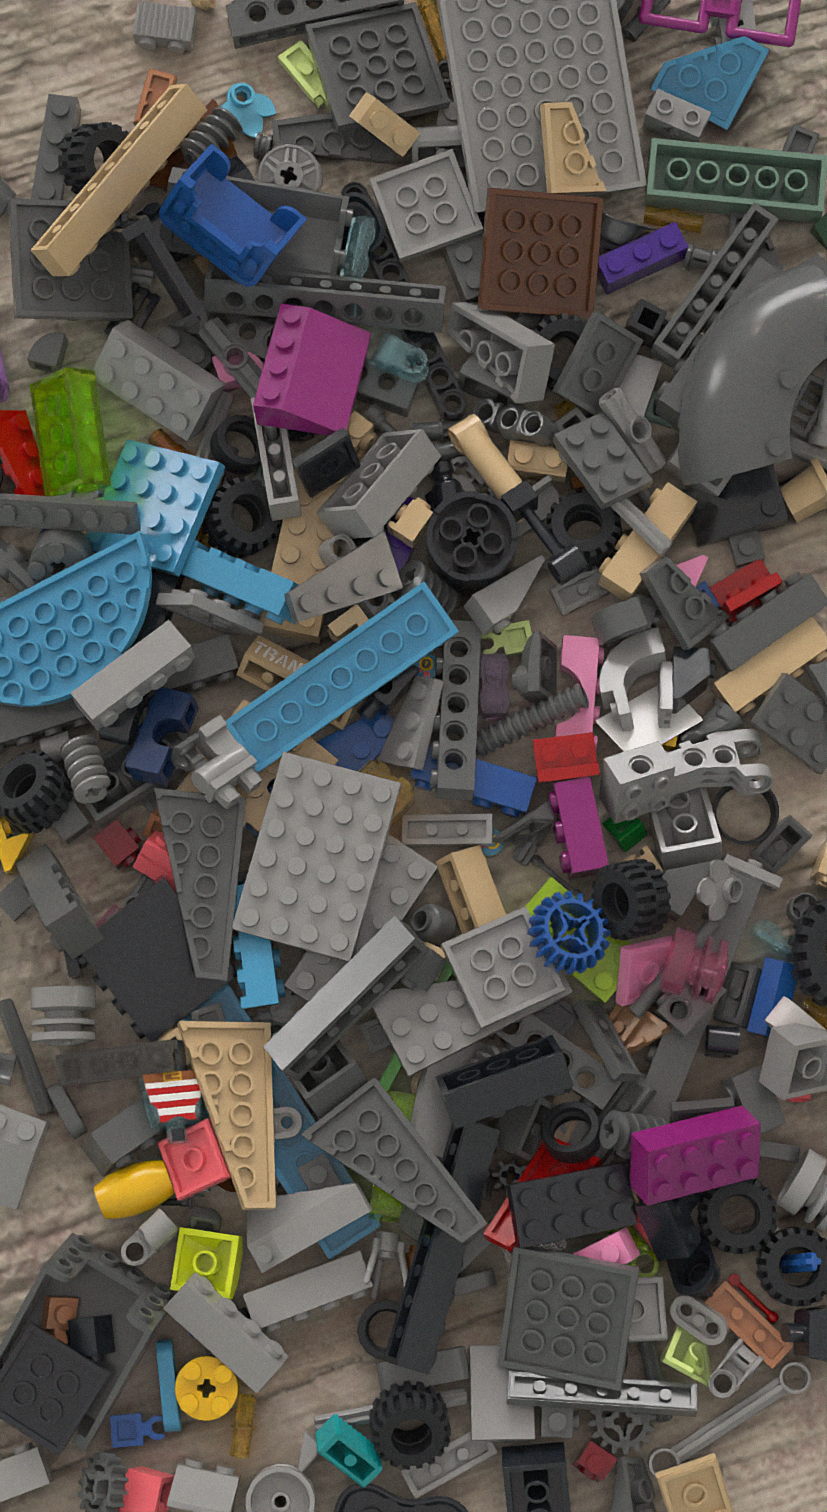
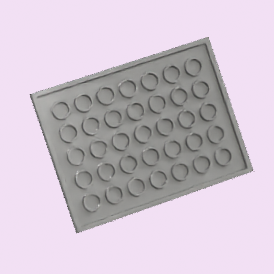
M437 0L474 214L485 212L487 188L547 193L540 105L543 103H573L585 134V144L590 156L593 155L597 166H595L600 182L603 181L606 191L603 193L566 195L593 196L647 186L616 0Z

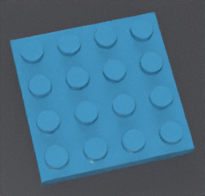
M127 439L104 492V497L101 500L137 502L140 532L144 535L148 547L151 569L180 576L225 466L217 461ZM88 532L87 537L92 545V553H97L131 534Z

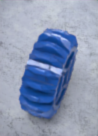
M571 891L565 892L563 896L560 892H557L551 898H544L541 901V905H537L534 908V915L529 918L528 922L533 927L528 930L527 935L535 939L530 942L529 947H538L539 951L536 953L535 958L544 956L546 958L544 967H548L553 963L555 964V973L560 972L563 968L567 975L573 974L575 970L578 973H583L587 968L592 969L596 966L597 961H600L605 956L603 950L609 947L610 943L606 938L610 936L611 931L603 928L608 923V919H601L599 917L602 913V908L595 910L592 907L594 899L584 902L583 893L577 894L574 898ZM549 920L551 922L550 926L554 932L553 939L549 932ZM585 927L589 936V944L586 943L588 939L584 934ZM576 928V930L572 933L571 936L567 935L564 938L561 937L564 933H566V930L571 931L572 929ZM560 947L566 948L569 952L562 950Z

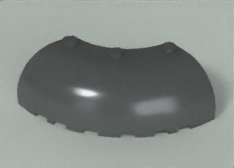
M810 263L802 264L779 272L751 288L736 303L725 310L716 321L717 324L713 327L710 334L703 340L694 357L695 362L689 377L686 378L681 396L683 402L680 418H678V429H680L678 460L683 486L731 476L793 458L790 447V421L796 397L810 373L827 358V276L817 266Z

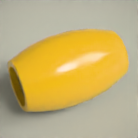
M163 1160L142 1161L122 1167L107 1175L94 1186V1192L105 1219L137 1216L161 1205L175 1193Z

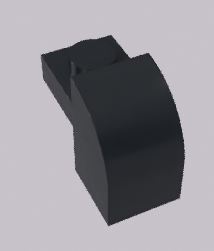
M641 298L635 303L624 328L644 340L640 347L646 345L652 349L654 342L669 322L665 320L667 312Z

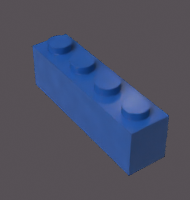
M429 744L423 770L412 769L410 781L415 782L414 786L416 788L431 792V769L436 770L437 759H431L432 745ZM476 759L472 804L483 809H489L490 805L500 808L503 815L512 818H518L519 814L524 816L527 812L537 777ZM455 762L446 763L449 769L456 770L460 768Z

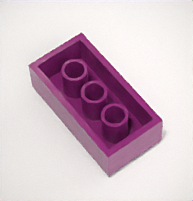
M742 1105L631 1133L630 1187L648 1206L759 1177L761 1123Z

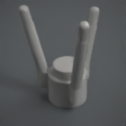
M376 1232L375 1238H373L372 1251L363 1280L364 1284H369L376 1262L371 1293L372 1300L377 1299L384 1260L394 1261L395 1255L399 1256L403 1285L405 1287L408 1276L405 1255L406 1243L399 1242L400 1235L397 1233Z

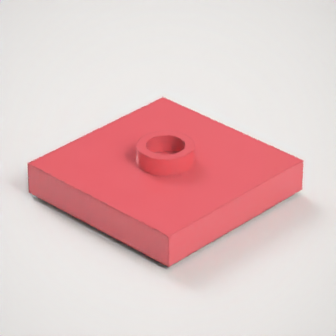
M210 1118L184 1129L185 1140L172 1142V1136L157 1142L178 1201L185 1200L231 1178Z

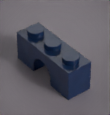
M161 687L157 689L155 696L150 698L145 720L138 726L137 739L133 748L128 751L125 760V767L134 780L167 787L175 766L171 761L172 751L170 747L161 745V742L166 735L172 732L189 734L199 710V706L192 694Z

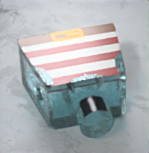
M187 1070L142 1075L137 1083L151 1129L166 1128L169 1145L186 1143L185 1126L195 1125L200 1117L201 1091L194 1071Z

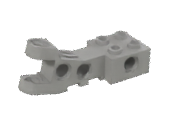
M753 729L718 731L706 735L705 741L693 745L690 740L680 743L679 749L666 753L661 743L656 741L604 758L599 799L616 824L625 820H633L640 815L652 811H660L669 806L671 796L698 787L732 786L741 796L757 795L768 791L772 787L773 778L767 765L762 763L741 765L739 758L752 757L757 753L759 755L762 753L763 744L758 731ZM753 742L749 746L741 747L745 743ZM763 777L758 781H751L754 778Z

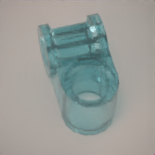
M383 334L370 362L377 368L393 373L409 382L420 383L424 381L429 374V365L425 352L394 335Z

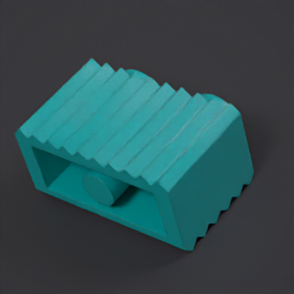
M333 1414L316 1431L315 1442L316 1449H318L317 1452L361 1487H366L382 1471L380 1453H376L374 1444L370 1442V1439H366V1436H361V1432H357L356 1428L352 1429V1425H348L347 1421L343 1422V1418H338V1414Z

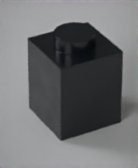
M112 1314L68 1320L70 1346L94 1362L103 1361V1354L115 1352Z

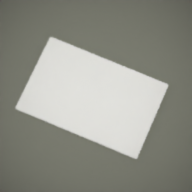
M657 685L628 702L634 729L622 731L620 720L613 721L611 712L597 719L596 723L625 752L656 741L663 744L703 721V719L688 704L678 713H671L670 728L659 727Z

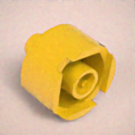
M212 1354L201 1355L189 1361L180 1370L175 1382V1395L181 1410L192 1418L203 1421L214 1420L226 1414L235 1404L240 1391L239 1377ZM206 1379H209L210 1384L216 1387V1390L211 1391L209 1396L205 1395L203 1389H200V1385L205 1383Z

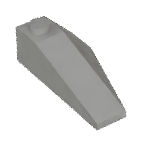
M358 1182L312 1191H299L287 1195H276V1208L274 1210H247V1247L260 1271L263 1273L373 1209Z

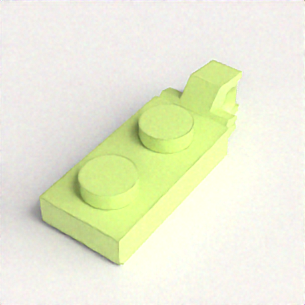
M300 40L280 54L278 62L313 104L315 103L319 108L324 105L330 112L312 53L303 41Z

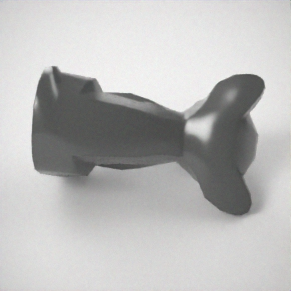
M715 698L713 700V708L701 716L703 721L680 733L679 741L683 743L690 740L693 745L705 741V737L708 734L718 731L735 730L738 727H742L744 722L729 705Z

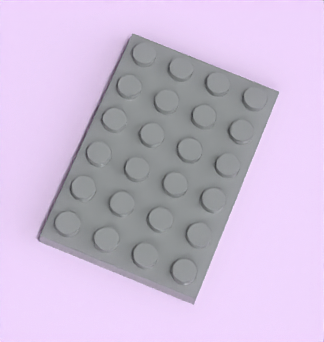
M283 752L232 929L349 962L355 952L402 784Z

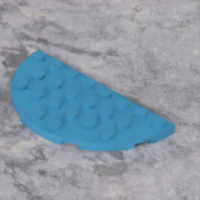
M140 531L0 603L1 704L18 707H38L72 698V691L131 648L140 632L148 610L152 584L149 551L144 535Z

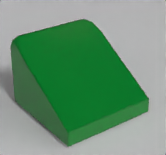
M610 817L602 823L624 852L630 850L648 835L644 824L637 817L633 820H625L616 824Z

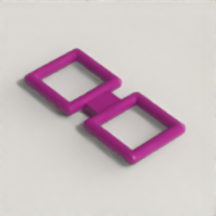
M641 0L638 19L644 25L703 34L708 30L710 16L727 19L725 34L728 38L736 39L746 36L757 43L789 48L795 43L801 0H789L784 35L738 27L742 0H701L697 21L652 14L653 0Z

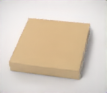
M715 1453L655 1473L667 1512H733Z

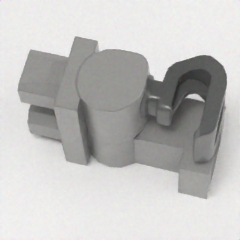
M218 715L200 727L197 733L175 746L171 754V761L179 769L186 770L187 772L193 770L191 781L199 791L205 794L204 797L209 803L217 800L225 809H229L241 797L234 788L236 785L240 784L247 794H251L260 787L262 779L254 769L257 760L252 755H249L248 751L235 740L226 729L227 723L221 715ZM196 746L204 756L201 753L196 756Z

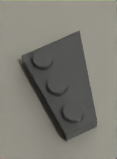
M667 556L659 557L639 573L682 650L692 648L730 617L724 610H719L705 592H700L691 583V579Z

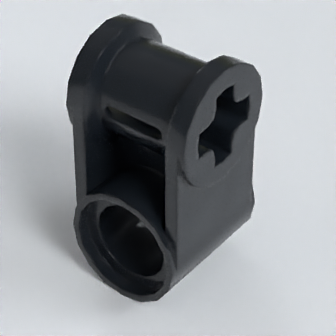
M706 1026L705 1057L732 1058V1056L738 1055L740 1045L739 1027Z

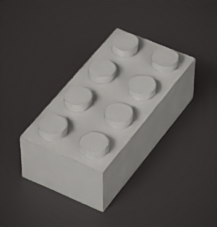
M129 320L112 328L89 376L186 441L202 431L226 384Z
M423 429L383 433L359 461L361 464L360 468L347 475L317 513L333 536L344 534L351 539L374 538L383 532L384 525L392 516L397 514L407 497L416 492L417 485L421 480L433 471L434 465L441 455Z

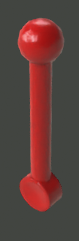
M734 1273L729 1275L728 1283L731 1286H737L767 1316L768 1322L776 1323L779 1316L777 1312L770 1311L740 1282L739 1275Z

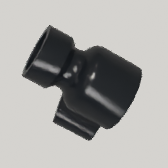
M450 460L435 463L434 469L430 473L431 478L435 480V484L432 490L425 495V500L431 506L430 511L433 513L436 507L446 498L463 492L461 483L452 476L454 469Z

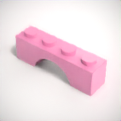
M563 636L560 670L571 676L576 683L583 687L589 699V708L584 709L582 707L580 708L581 711L570 719L556 724L554 737L592 732L593 724H597L596 720L599 719L600 706H594L595 694L601 695L599 687L600 676H597L598 665H603L605 647H599L597 638ZM594 736L595 750H596V751H597V740H598V736Z

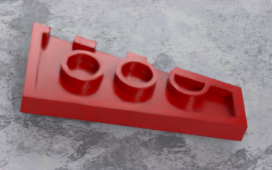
M0 410V455L4 461L1 466L5 475L13 479L17 486L14 489L15 494L53 496L26 410Z
M555 1138L556 1142L559 1144L570 1145L558 1138ZM543 1142L517 1182L602 1166L603 1164L601 1159L594 1155L582 1163L568 1164L559 1162L550 1155ZM507 1197L483 1235L487 1241L509 1252H513L516 1243L509 1199Z

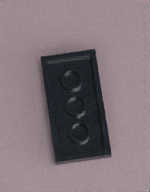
M622 1161L506 1185L517 1248H525L637 1224L627 1162Z

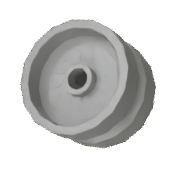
M276 1463L265 1467L254 1477L246 1493L245 1507L247 1512H314L316 1491L312 1480L305 1471L301 1472L293 1464ZM282 1495L286 1498L287 1501L284 1507H280L279 1502H275L277 1496Z

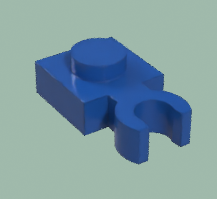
M142 1412L110 1415L112 1448L144 1445V1436L147 1435L154 1440L165 1438L166 1433H156L153 1430L154 1422L163 1421V1415L152 1416L148 1421H143Z

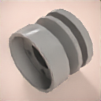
M285 144L276 146L266 153L259 165L258 180L259 182L320 192L323 174L321 166L313 154L301 146ZM291 168H294L293 173L297 176L296 181L291 180L289 184H285L286 179L282 176V173L284 171L289 172Z
M46 986L31 988V1009L45 1012V1018L31 1021L32 1027H45V1032L31 1033V1042H39L48 1046H78L85 1042L96 1041L95 1032L82 1031V1027L96 1025V1020L82 1017V1011L96 1008L95 987Z
M807 1149L789 1174L777 1197L776 1203L793 1215L805 1205L808 1208L805 1213L804 1222L810 1224L819 1214L814 1228L823 1232L827 1228V1175L823 1173L827 1159L813 1150Z

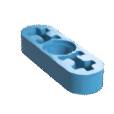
M173 1339L157 1340L156 1353L165 1433L181 1431V1411L175 1395L177 1371Z

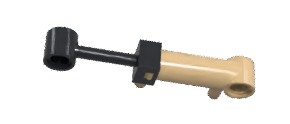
M471 414L450 427L447 432L455 448L461 454L466 455L497 498L511 511L515 522H522L525 519L552 554L546 560V565L557 583L563 586L588 570L587 562L580 550L574 544L561 548L534 511L538 509V495L526 480L523 482L501 454L489 438L487 430L478 416Z

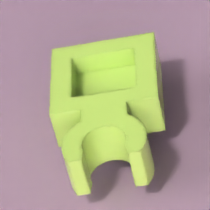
M529 620L511 623L500 632V635H495L491 632L485 636L481 634V641L490 640L494 645L491 649L483 650V655L486 657L493 656L500 649H504L505 657L522 654L527 640L532 635Z

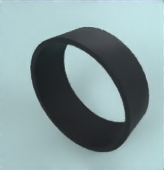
M723 786L713 803V813L719 832L728 840L739 844H754L767 838L775 829L779 819L778 801L771 789L761 793L767 800L771 812L767 829L762 835L753 840L739 841L728 836L721 829L717 821L716 812L719 801L727 792L734 789L732 786Z

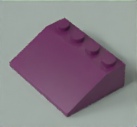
M281 303L253 403L257 424L323 435H332L343 427L347 431L371 340V333L312 308Z

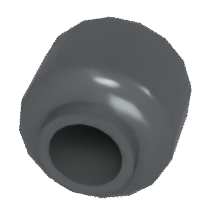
M427 903L413 913L411 929L423 942L440 947L442 943L451 940L456 929V919L454 914L448 909L436 904Z

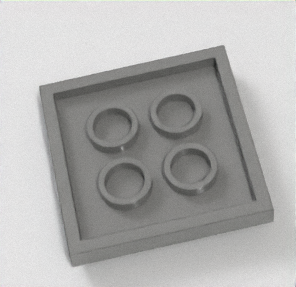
M453 149L369 178L370 186L400 262L483 233V226L478 214H474L470 193Z
M526 906L441 944L442 950L480 1030L561 994L566 990L558 973H555L554 964L552 963L548 967H544L546 958L544 956L535 958L536 953L539 951L538 947H529L530 942L535 938L527 935L528 930L533 926L528 923L531 916Z

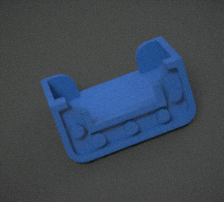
M211 144L179 178L160 208L159 216L162 223L169 230L239 284L245 285V287H252L264 276L303 226L307 218L291 206H280L272 215L226 179L231 169L230 161L222 151Z

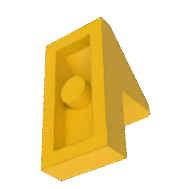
M0 815V860L4 872L11 875L17 869L15 863L23 858L34 835L32 833H23L9 838L8 835L13 833L11 824Z

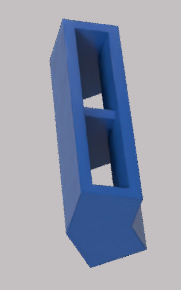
M765 957L747 1028L750 1034L769 1038L771 1028L764 1020L783 996L792 1001L797 980H793L790 973L794 970L793 964Z

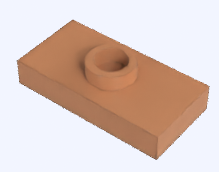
M149 68L133 121L134 126L139 123L170 85L177 84V75Z

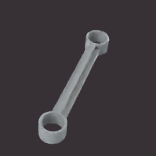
M796 1361L784 1363L779 1368L775 1379L670 1448H655L648 1456L647 1464L650 1472L656 1477L655 1473L657 1472L653 1470L652 1461L656 1454L667 1452L673 1456L674 1466L680 1465L788 1392L792 1394L804 1392L811 1382L808 1368ZM797 1366L803 1369L805 1379L798 1389H791L783 1382V1373L789 1367Z

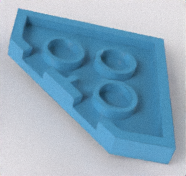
M742 36L664 62L651 90L656 92L658 88L710 111L709 121L729 130L770 49L746 36Z

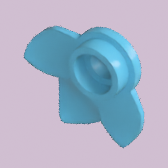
M246 83L232 85L227 93V102L221 106L238 119L243 128L242 133L250 138H256L258 132L262 131L263 117L267 118L276 114L272 101L266 95L255 93L253 88ZM241 95L245 98L246 101L241 102L236 98V96Z

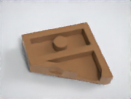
M617 1004L608 1017L630 1055L667 1034L672 1029L649 1011L639 1019L629 1010L632 1004L626 1006Z

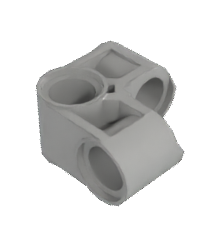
M159 1208L125 1241L121 1249L122 1259L129 1266H142L179 1234L177 1226ZM132 1244H140L144 1248V1255L139 1261H131L127 1257V1249Z

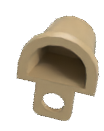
M817 457L810 460L811 466L780 488L782 496L796 522L827 508V475Z

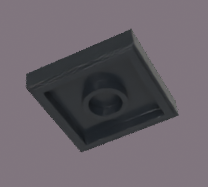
M344 427L292 459L303 487L310 498L321 493L361 466L350 436Z

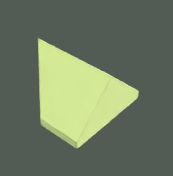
M677 1324L659 1357L660 1361L708 1386L711 1376L708 1345Z

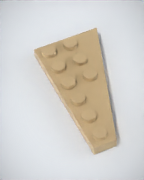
M179 1021L177 1025L242 1210H274L276 1208L272 1058L263 1047L271 1039V1022Z

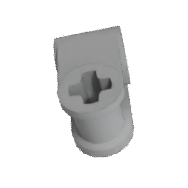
M741 1338L730 1348L723 1361L709 1378V1389L718 1398L731 1397L737 1393L745 1381L756 1372L765 1360L764 1357L756 1356L743 1345L744 1340ZM739 1354H740L745 1360H747V1361L749 1362V1364L746 1363L741 1357H739ZM722 1374L729 1376L732 1381V1387L726 1393L719 1391L716 1385L717 1378Z

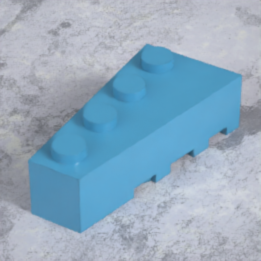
M196 540L194 541L181 575L202 585L201 591L218 599L219 594L224 595L223 601L239 607L240 603H244L245 610L258 616L261 615L262 611L266 612L265 618L280 625L283 624L284 620L293 623L284 594L299 584L265 569L258 568L239 558L235 559L213 547L208 548Z
M244 884L237 885L234 918ZM234 930V932H238V935H233L235 957L238 960V983L243 995L240 998L241 1008L251 1009L281 1004L280 998L286 997L284 980L277 978L276 967H281L279 948L273 949L271 940Z

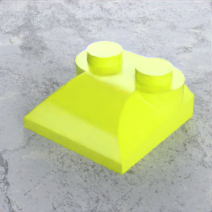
M180 1227L170 1290L179 1291L196 1272L199 1276L208 1279L212 1283L213 1288L224 1298L233 1299L239 1283L243 1257L242 1236Z

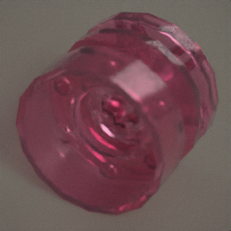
M676 927L667 954L660 991L680 996L686 983L692 985L691 998L693 1000L698 999L701 988H706L704 1003L712 1004L725 979L729 962V941L720 939L714 952L712 951V936H708L703 947L699 948L696 947L697 932Z

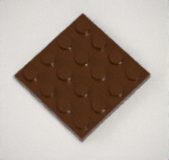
M487 188L478 309L549 315L568 313V316L577 315L590 318L595 305L604 198Z

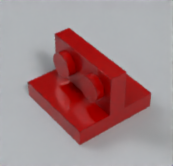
M760 559L709 588L720 605L719 609L724 610L730 616L726 620L731 624L737 619L736 613L749 605L751 608H754L760 604L761 600L759 598L772 589L780 590L779 587L783 581L777 572L770 574Z
M593 732L532 740L537 782L600 775Z

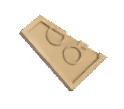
M555 102L541 104L540 112L547 193L586 194L605 192L603 181L600 182L595 169L597 165L593 155L590 156L585 144V134L573 103Z

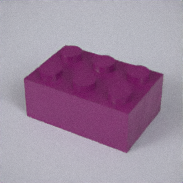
M588 776L554 783L551 792L548 793L547 801H550L553 814H556L557 822L553 826L556 844L562 843L563 852L559 856L562 873H568L569 880L597 875L609 863L591 778Z

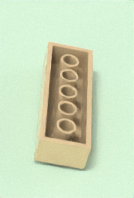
M295 468L294 473L302 516L283 519L271 572L301 584L326 568V565L319 556V546L323 540L333 537V534L320 518L317 511L346 477L313 498H310ZM333 543V552L339 557L340 547ZM262 611L260 619L264 623L262 632L320 643L325 614L297 622L296 625L284 620L283 624L280 625L265 618L267 613Z

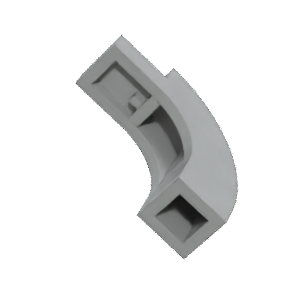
M658 628L639 632L622 641L611 651L602 666L599 687L604 710L611 709L613 721L620 720L622 731L634 729L627 699L630 686L642 675L658 671L660 663L667 661Z

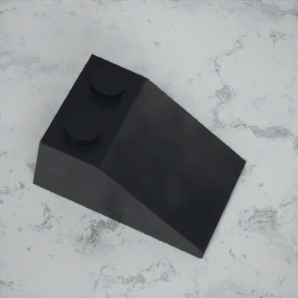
M774 464L732 475L718 497L693 487L682 491L698 501L694 512L690 516L697 547L726 541L729 537L757 530L758 532L783 527L788 520Z
M564 1442L502 1447V1468L507 1512H571Z

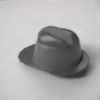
M602 212L600 246L614 250L636 240L644 229L650 231L658 229L619 220Z

